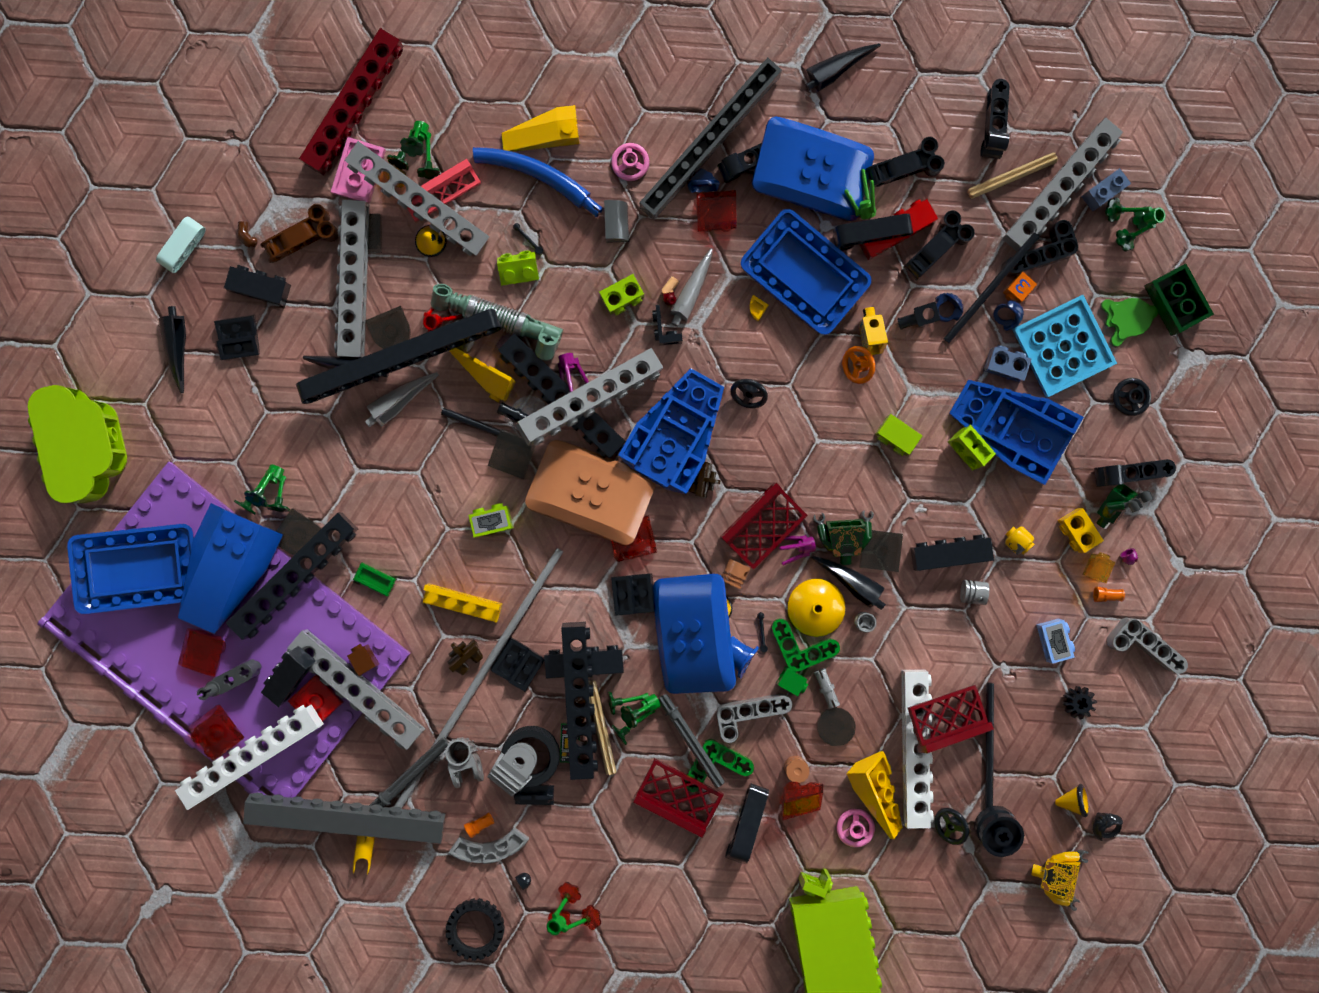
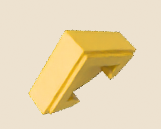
M755 295L750 300L749 308L752 317L758 322L769 305Z

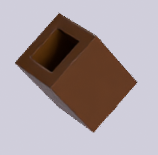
M362 644L350 649L352 653L347 655L358 676L379 665L368 644L362 646Z

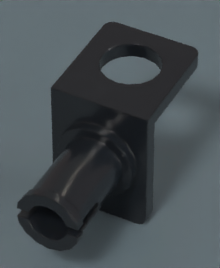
M936 302L914 308L913 314L897 318L901 330L914 325L923 328L927 324L940 321V315ZM927 308H931L934 311V317L929 320L923 316V312Z

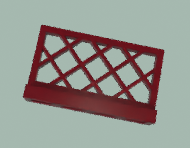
M774 482L720 537L754 570L808 515ZM780 494L786 499V507H775V499ZM764 510H772V521H761V513ZM775 510H786V521H775ZM789 510H797L801 516L796 521H789ZM751 523H759V535H748V526ZM761 523H772V535H761ZM775 523H786V531L782 535H775ZM737 537H745V548H736L732 542ZM748 537H759V548H748ZM761 537H772V545L769 548H761ZM748 551H759L758 559L752 564L748 560Z
M971 685L908 707L919 743L916 746L918 753H930L994 730L992 722L987 720L976 685ZM968 691H972V703L964 700ZM951 697L959 700L955 709L948 705ZM934 703L942 706L939 715L931 711ZM962 703L969 706L967 715L959 712ZM920 708L925 711L922 721L917 718L916 709ZM946 708L953 712L950 721L943 718ZM973 710L978 711L981 720L974 721L970 718ZM929 714L937 718L934 727L926 724ZM957 715L964 718L961 727L954 724ZM941 721L948 724L945 733L937 730ZM924 726L931 730L929 738L925 740L922 735Z
M654 758L634 796L633 803L703 838L706 828L724 793ZM656 765L664 769V776L655 778L653 770ZM676 775L681 777L683 784L672 787L669 777ZM667 778L670 788L659 791L656 781ZM654 782L657 792L648 794L643 791L645 785ZM697 785L700 793L690 796L687 786ZM684 787L687 797L676 800L674 790ZM671 791L674 801L668 803L662 801L660 794ZM712 793L718 796L714 803L706 804L704 795ZM701 796L704 806L694 809L691 799ZM688 800L691 810L683 812L679 809L678 803ZM706 809L708 816L705 822L697 819L695 812Z

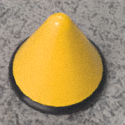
M426 225L417 232L415 246L422 255L435 257L441 254L446 247V234L443 231L438 233L429 227L430 225Z
M1079 784L1055 800V804L1061 808L1082 815L1085 818L1088 816V799L1082 784Z

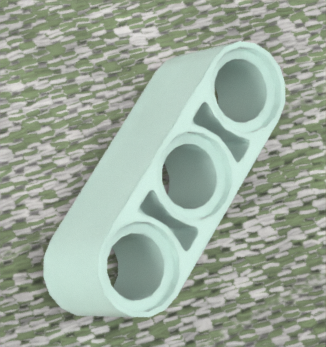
M185 217L157 255L156 262L170 272L176 273L205 234V227L192 218Z

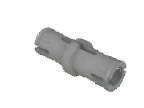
M826 668L820 669L823 677H821L819 670L815 671L814 675L821 687L819 690L825 697L828 709L834 708L831 700H833L835 707L839 706L840 702L833 690L835 688L834 684H831Z

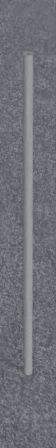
M557 548L434 744L441 738H446L563 554L562 550ZM427 768L406 786L394 807L402 809Z

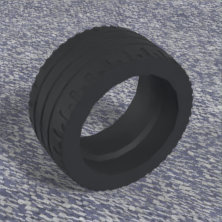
M525 726L517 729L507 738L501 752L505 754L512 745L528 737L539 739L546 744L550 756L547 767L538 774H532L531 780L525 785V787H535L548 781L556 772L560 761V748L555 737L546 729L538 726Z

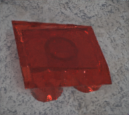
M736 190L697 194L698 232H711L713 230L729 232L737 228Z
M648 515L643 517L632 544L625 546L611 541L614 558L617 562L657 553Z
M187 628L178 664L196 672L215 677L220 665L219 658L225 651L226 643L220 636L198 629Z
M216 705L188 727L191 732V740L196 744H200L204 749V754L210 757L212 761L244 739L243 734L220 705Z
M798 782L787 783L783 787L782 821L819 811L823 797V784L810 782L806 785H801Z

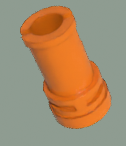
M1095 587L1093 598L1095 602H1122L1125 599V592L1123 589Z
M488 812L479 819L464 824V827L469 837L473 838L481 830L495 822Z

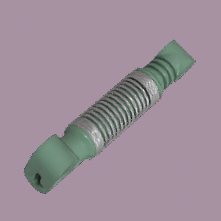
M437 284L433 287L431 307L435 310L446 311L450 308V311L454 310L456 313L459 311V314L466 318L488 309H495L503 332L506 330V333L509 332L511 334L513 332V334L522 338L526 336L538 340L535 349L536 356L543 360H550L554 357L564 329L533 319L524 312L520 313V311L517 312L514 309H507V306L504 307L500 304L497 305V303L494 304V302L491 303V301H484V299L474 295H464L463 297V294H459L458 296V293H454L451 287L446 284Z

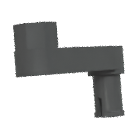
M254 659L248 660L213 678L206 686L198 689L197 696L203 694L198 698L206 700L211 696L221 695L259 675L262 666L259 661ZM233 677L234 681L230 682L228 678Z

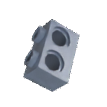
M1119 168L1081 197L1093 212L1129 186L1131 182Z
M997 345V347L990 349L983 371L1020 383L1025 381L1032 359L1026 357L1027 354L1016 351L1013 353L1008 351L1007 347ZM996 355L1002 358L1001 365L995 362ZM1015 361L1021 366L1019 371L1013 367Z

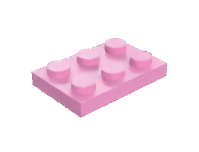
M347 137L331 193L351 200L366 201L370 204L375 184L372 186L365 181V175L358 171L356 174L347 168L348 163L344 160L357 141L382 159L386 150L383 147ZM369 159L363 162L364 170L369 171L372 169L373 162Z

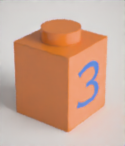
M1022 272L1016 276L1003 293L1008 301L1021 303L1037 284Z

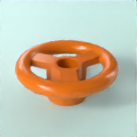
M853 346L845 352L842 359V368L850 381L856 384H864L871 380L875 373V360L866 348ZM854 352H861L864 355L857 357ZM849 357L852 360L854 367L852 374L848 368ZM869 370L864 378H858L860 372Z

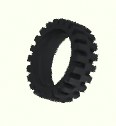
M475 898L469 901L465 900L462 904H459L451 913L446 925V938H448V945L452 946L451 950L453 952L456 951L459 957L461 955L464 956L466 960L472 958V961H476L478 958L482 960L486 956L489 957L497 950L504 935L505 925L500 910H497L494 904L491 905L490 901L486 900L485 902L480 898L478 900H475ZM467 912H483L493 922L494 934L486 945L477 948L470 947L461 942L458 937L457 922Z

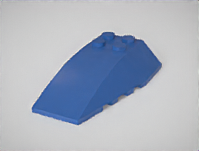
M690 368L661 400L636 423L618 457L632 470L642 474L654 483L667 490L686 495L705 462L724 386Z
M972 380L967 381L949 413L964 427L972 425L996 453L995 455L1009 467L1043 485H1046L1084 418L1050 399L1014 392L1010 389H1002Z
M211 503L193 540L178 618L215 634L237 605L241 603L246 594L255 586L259 578L267 571L283 538V534Z

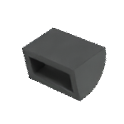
M604 200L606 243L629 242L628 203L620 200Z

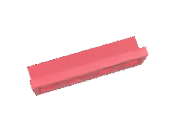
M465 159L421 187L432 195H441L440 201L447 204L481 184V181L468 159ZM471 172L475 181L469 185L462 183L463 176ZM448 185H458L454 194L445 193ZM416 195L412 198L413 205L422 204L423 199L420 195ZM408 207L407 209L409 210L415 222L419 221V219L413 215L414 211ZM431 207L428 211V215L436 211L437 208Z

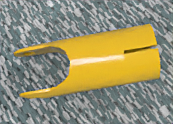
M357 835L353 874L357 860L364 858L368 861V875L371 867L375 837Z

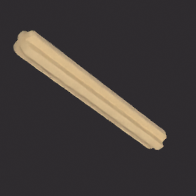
M1050 153L973 186L967 190L968 195L973 199L1053 165L1058 161L1057 155Z
M591 680L589 684L593 685L594 697H590V702L595 707L593 719L596 725L604 767L607 775H613L616 773V767L596 681Z

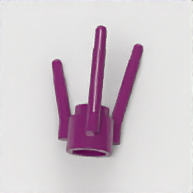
M565 353L558 356L560 378L564 381V372H566L570 392L573 391L570 371L575 369L574 366L577 367L585 384L589 383L579 364L578 358H574L573 353Z
M806 535L787 536L784 540L800 541H797V544L779 547L780 550L798 548V551L802 552L782 562L783 566L810 556V552L816 551L814 538L807 537Z

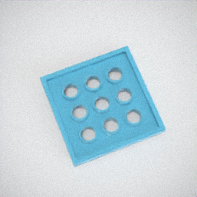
M1084 295L1012 329L1023 352L1027 354L1026 357L1032 359L1030 363L1031 369L1046 398L1117 364ZM1070 316L1077 318L1078 323L1076 326L1069 323ZM1053 324L1060 326L1061 331L1059 334L1052 332ZM1036 332L1043 335L1041 343L1036 342L1034 339ZM1079 333L1085 334V343L1078 341L1077 336ZM1062 341H1066L1069 344V349L1066 352L1060 348ZM1046 349L1052 353L1050 360H1046L1043 357V351ZM1087 350L1094 352L1095 357L1093 360L1087 359ZM1071 358H1074L1078 363L1075 369L1069 366ZM1053 367L1060 369L1059 377L1052 375L1051 370Z

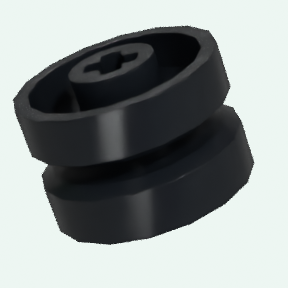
M987 807L975 819V834L988 853L997 857H1006L1017 852L1022 846L1025 836L1023 827L1010 810L1005 807Z

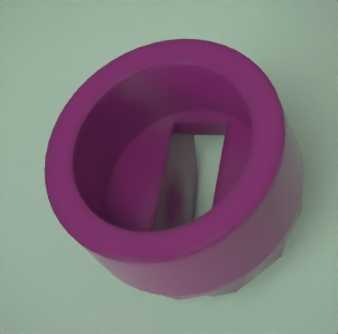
M1134 548L1127 549L1120 555L1125 564L1133 565L1138 561V554Z

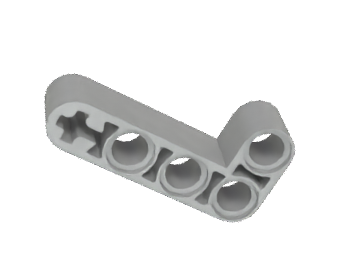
M1123 618L1107 637L1106 642L1111 649L1126 651L1132 643H1135L1170 672L1181 674L1188 668L1187 660L1137 619ZM1132 622L1134 627L1133 630L1129 632L1128 625ZM1145 635L1148 636V642L1146 644L1143 643V637ZM1118 637H1120L1121 644L1119 646H1116L1115 641ZM1160 647L1163 648V654L1161 656L1158 655V650Z
M775 694L721 704L717 708V719L722 739L727 743L736 741L738 738L736 722L785 714L791 710L792 701L786 694ZM781 699H784L785 702H787L784 704L785 707L783 708L780 705H774L776 709L773 710V705L771 703L772 700L775 704L781 703ZM762 702L769 704L766 711L759 710V705ZM748 706L750 711L748 714L742 715L739 713L740 708ZM722 710H730V716L722 718L720 716ZM728 728L734 730V734L731 737L724 735V731Z

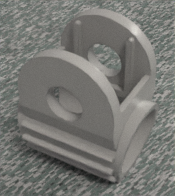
M469 738L452 739V742L447 743L448 746L445 748V760H448V769L455 788L461 787L463 780L460 771L472 768L474 778L478 782L484 780L481 760L477 754V745L473 743L474 740L471 741ZM459 742L466 744L469 750V755L464 762L459 761L454 755V748Z
M526 743L512 745L505 754L501 752L487 777L510 796L515 795L532 778L530 774L537 762L535 750ZM520 757L525 763L518 764L515 758Z

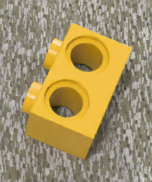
M1077 508L1058 520L1061 532L1068 536L1070 539L1069 544L1075 552L1086 553L1104 541L1084 508ZM1073 518L1077 521L1075 528L1071 527V520ZM1083 535H1086L1087 537V543L1085 545H1083L1081 542V537Z

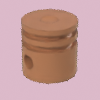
M729 559L724 570L726 572L722 574L724 582L741 589V584H744L742 581L746 579L751 568Z
M791 756L785 761L784 770L792 782L801 783L808 778L809 767L802 757Z

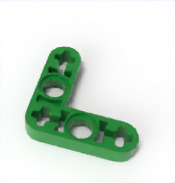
M778 618L771 625L788 668L794 672L801 671L834 657L840 651L839 643L831 638L800 650L786 620ZM778 622L785 624L783 628L784 633L787 634L789 632L790 636H784L779 640L778 637L782 636L779 630H775ZM789 639L793 642L791 650L783 648L782 645L785 640ZM828 643L836 645V647L833 648L834 652L831 653V651L827 650L824 652L826 656L822 657V652L818 648L819 646H822V649H825L828 647ZM816 650L819 654L818 658L810 660L808 658L809 651ZM804 653L807 664L801 661L798 663L799 667L797 668L794 665H790L793 662V658L800 660L802 659L801 654Z
M708 739L703 743L702 748L706 754L708 752L706 746L715 744L714 748L716 751H711L709 754L713 764L716 761L742 776H749L753 773L754 764L748 757L714 739ZM727 752L732 753L734 756L733 761L730 763L723 761V755ZM737 757H740L739 762L742 764L748 762L750 769L742 771V767L736 764V767H733ZM695 758L687 775L694 778L695 773H692L694 770L699 774L696 780L704 783L707 774L705 771L697 769L698 760ZM689 785L687 789L690 792H696L699 790V787L696 785L690 787Z

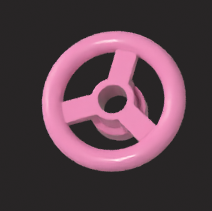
M623 144L612 155V169L623 180H638L646 174L649 168V156L645 149L638 144ZM632 149L641 153L644 164L638 162V156ZM626 150L622 157L623 163L620 166H617V158L622 151ZM628 159H633L634 162H633V163H628L627 160H628ZM633 167L641 170L635 175L622 173L625 169Z
M850 809L840 816L836 829L838 837L844 844L850 847H862L873 838L875 824L872 817L866 811ZM853 815V823L848 829L842 831L845 819ZM859 815L868 821L869 832L859 822ZM859 826L858 831H853L854 827ZM851 835L855 839H860L862 837L865 838L861 841L854 842L850 841L846 837Z

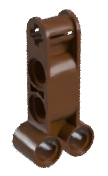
M313 204L308 209V218L263 241L260 246L265 249L269 257V263L277 262L321 238L328 242L337 240L339 236L338 229L329 222V212L322 205ZM322 211V216L316 219V213ZM330 227L332 229L331 233L325 236V230Z

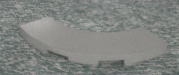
M515 827L504 837L487 843L473 842L460 836L448 853L455 858L469 863H494L515 854L526 844L529 837Z

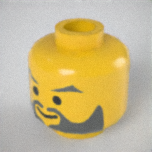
M1022 526L1017 529L1012 527L1005 534L1008 537L1005 540V544L1017 555L1021 553L1024 555L1035 545L1033 543L1034 537Z

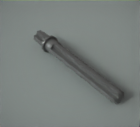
M667 694L661 696L658 700L666 712L665 716L668 715L713 785L716 788L723 785V778L678 711L679 707H675Z
M441 738L384 792H380L378 797L369 806L380 805L384 807L390 805L391 800L446 750L447 743L450 742L446 738Z

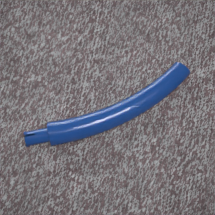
M473 147L475 163L502 166L530 175L557 190L579 209L583 206L596 218L599 216L598 213H601L604 209L590 198L591 193L580 184L539 160L507 150Z

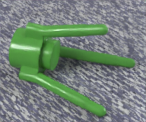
M862 169L865 200L861 201L858 207L849 191L846 189L844 192L854 208L856 216L860 215L861 219L865 220L876 215L874 181H870L869 197L865 169Z

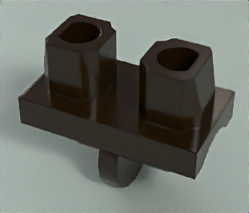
M704 462L697 474L699 475L698 482H693L688 490L696 494L695 496L707 498L708 490L713 491L714 484H720L721 480L715 479L717 472L711 471V463Z
M474 639L467 645L464 641L459 645L453 642L451 644L453 650L449 653L451 659L447 662L452 672L456 671L464 675L470 669L466 661L471 658L475 663H478L483 659V654Z

